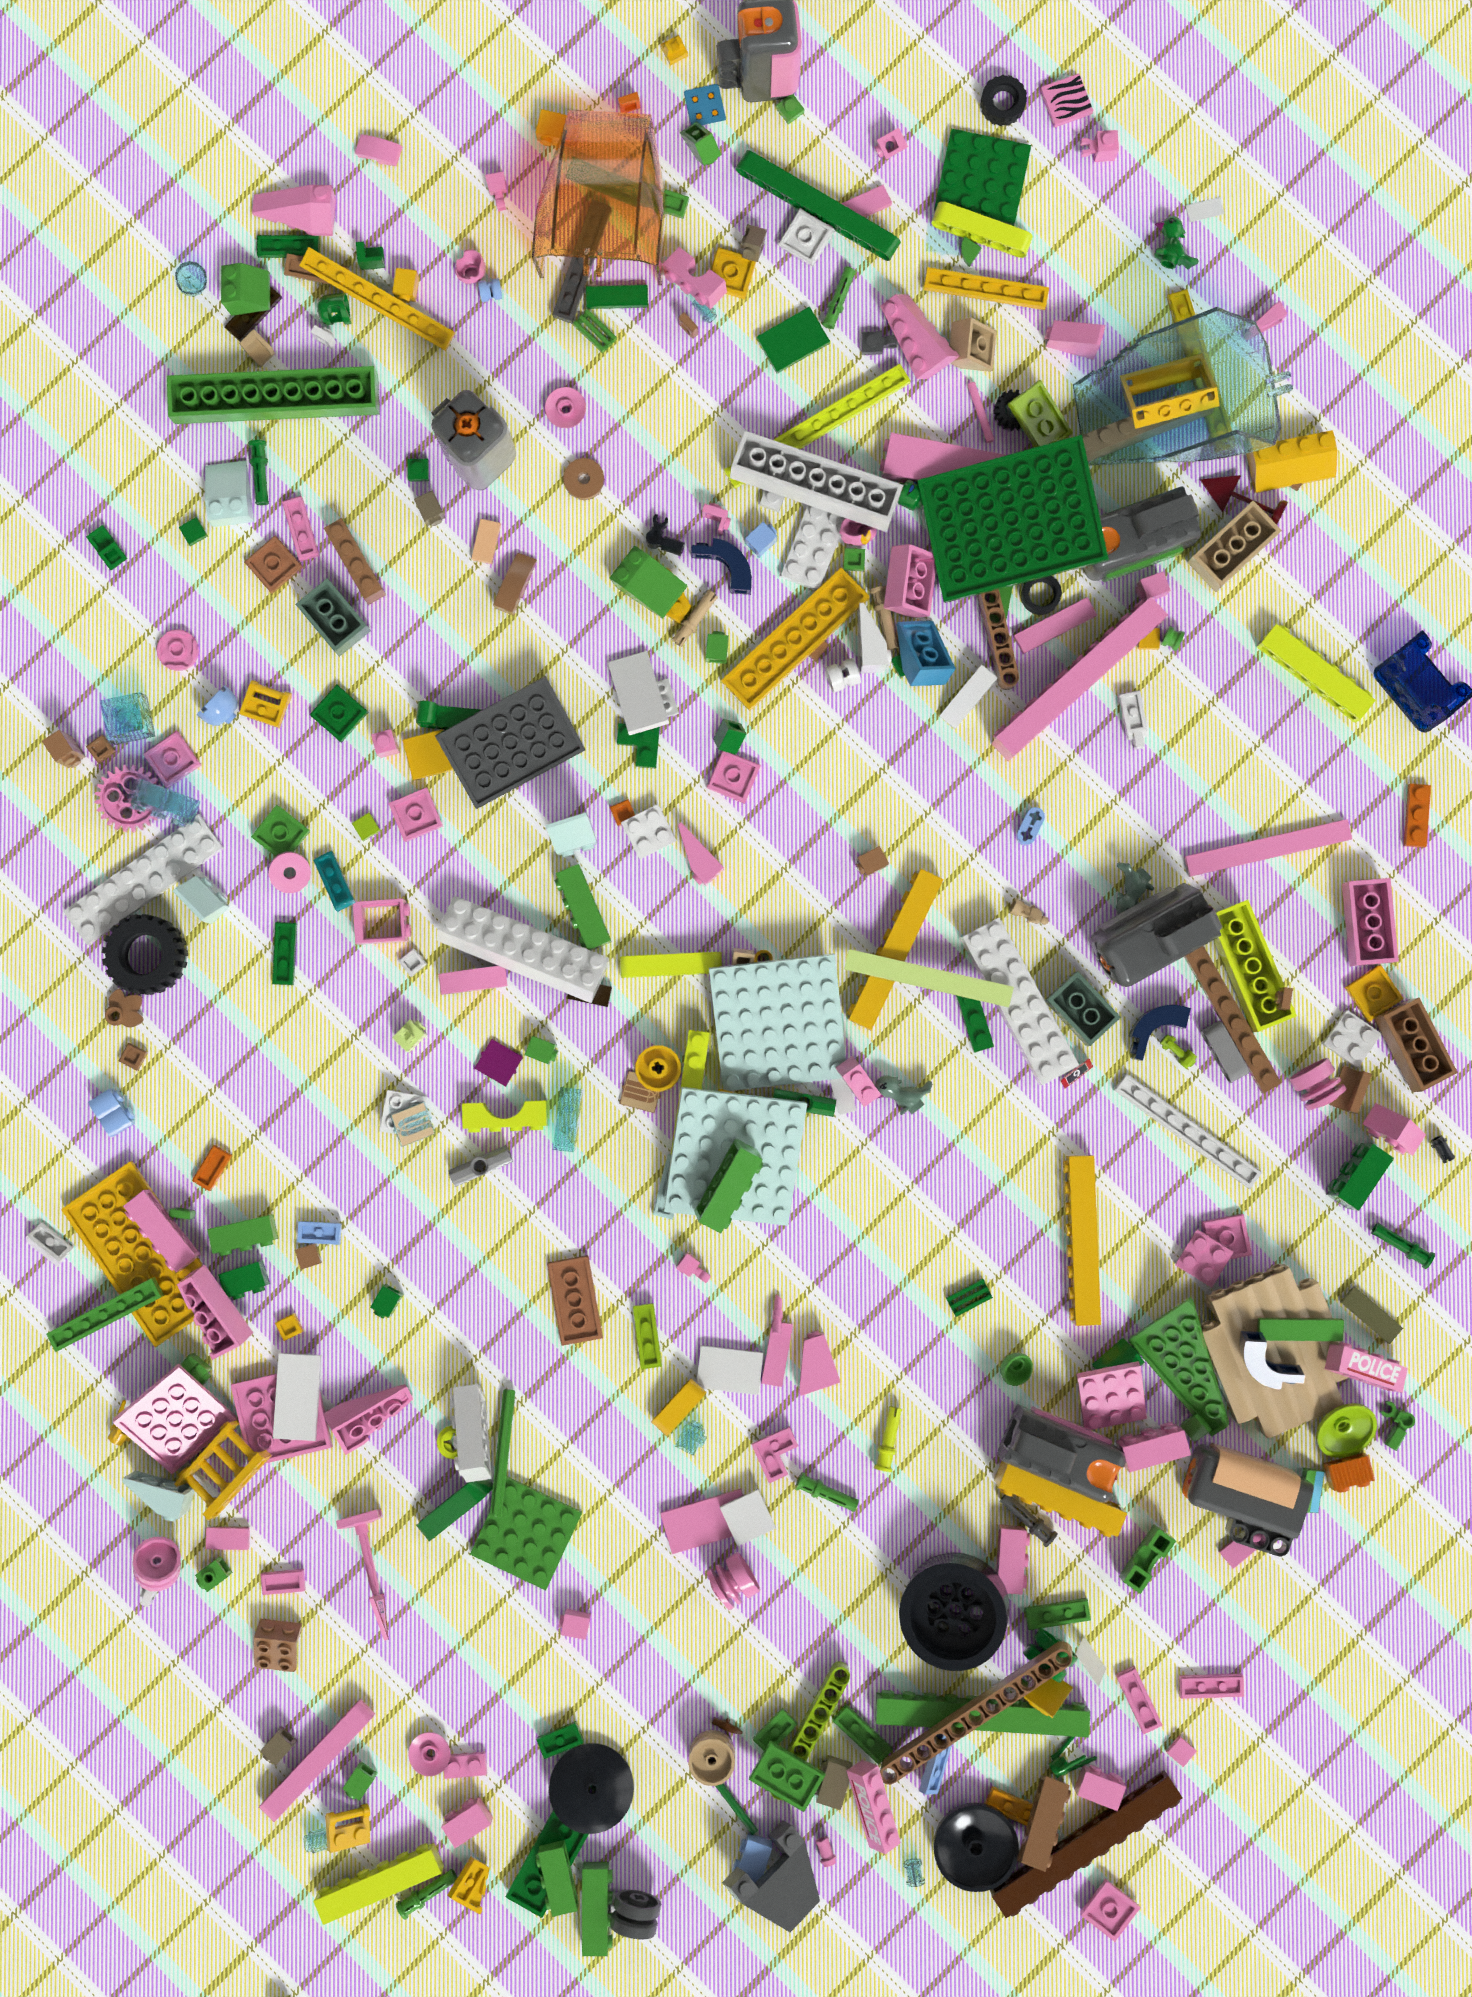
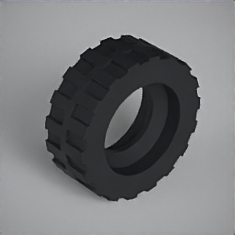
M1010 75L996 76L989 80L983 89L980 102L981 112L985 119L990 121L991 124L999 126H1009L1011 123L1017 122V119L1021 118L1027 102V92L1024 89V85L1017 78H1013ZM1000 91L1009 92L1013 97L1014 103L1011 108L1000 110L994 105V96Z

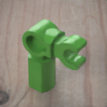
M1385 1401L1390 1406V1411L1386 1413L1380 1410L1379 1413L1384 1417H1393V1421L1398 1424L1393 1426L1384 1444L1397 1451L1407 1434L1406 1430L1415 1425V1417L1401 1408L1397 1410L1394 1403Z

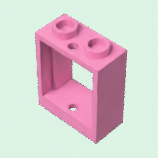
M404 899L359 901L354 903L355 944L409 942L408 937H411V925L407 924V916H410L409 903H406ZM399 906L401 936L367 938L365 908Z

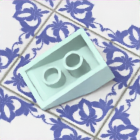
M247 461L205 466L207 521L213 527L254 522Z
M586 812L545 825L556 854L563 858L575 855L574 851L582 849L583 852L592 850L594 845L598 844L591 820Z
M136 1470L125 1476L122 1480L124 1485L156 1514L162 1515L165 1520L176 1521L190 1510L195 1491L187 1484L176 1487L174 1485L176 1481Z

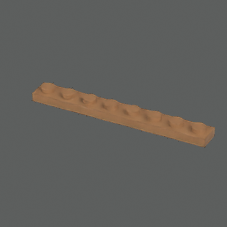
M1202 946L1184 956L1218 1018L1225 1026L1261 1093H1265L1280 1085L1279 1077L1205 947Z

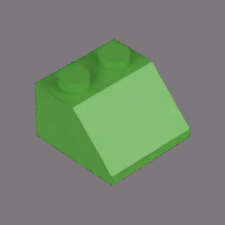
M244 263L221 266V304L231 316L270 310V272L268 270Z

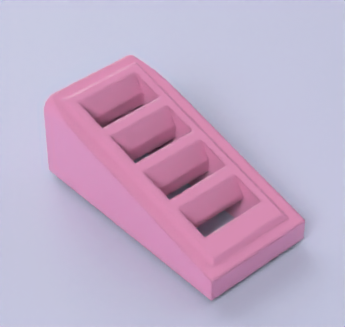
M1281 301L1276 302L1249 328L1244 336L1246 340L1283 322L1288 313Z

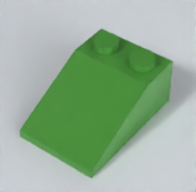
M635 545L609 578L618 590L662 619L688 587L687 584Z

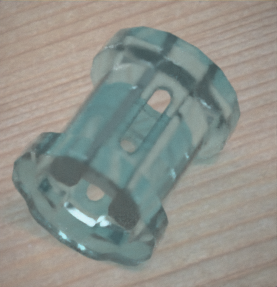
M908 1859L903 1863V1867L906 1868L908 1879L906 1880V1885L908 1887H919L925 1884V1878L922 1877L921 1859Z

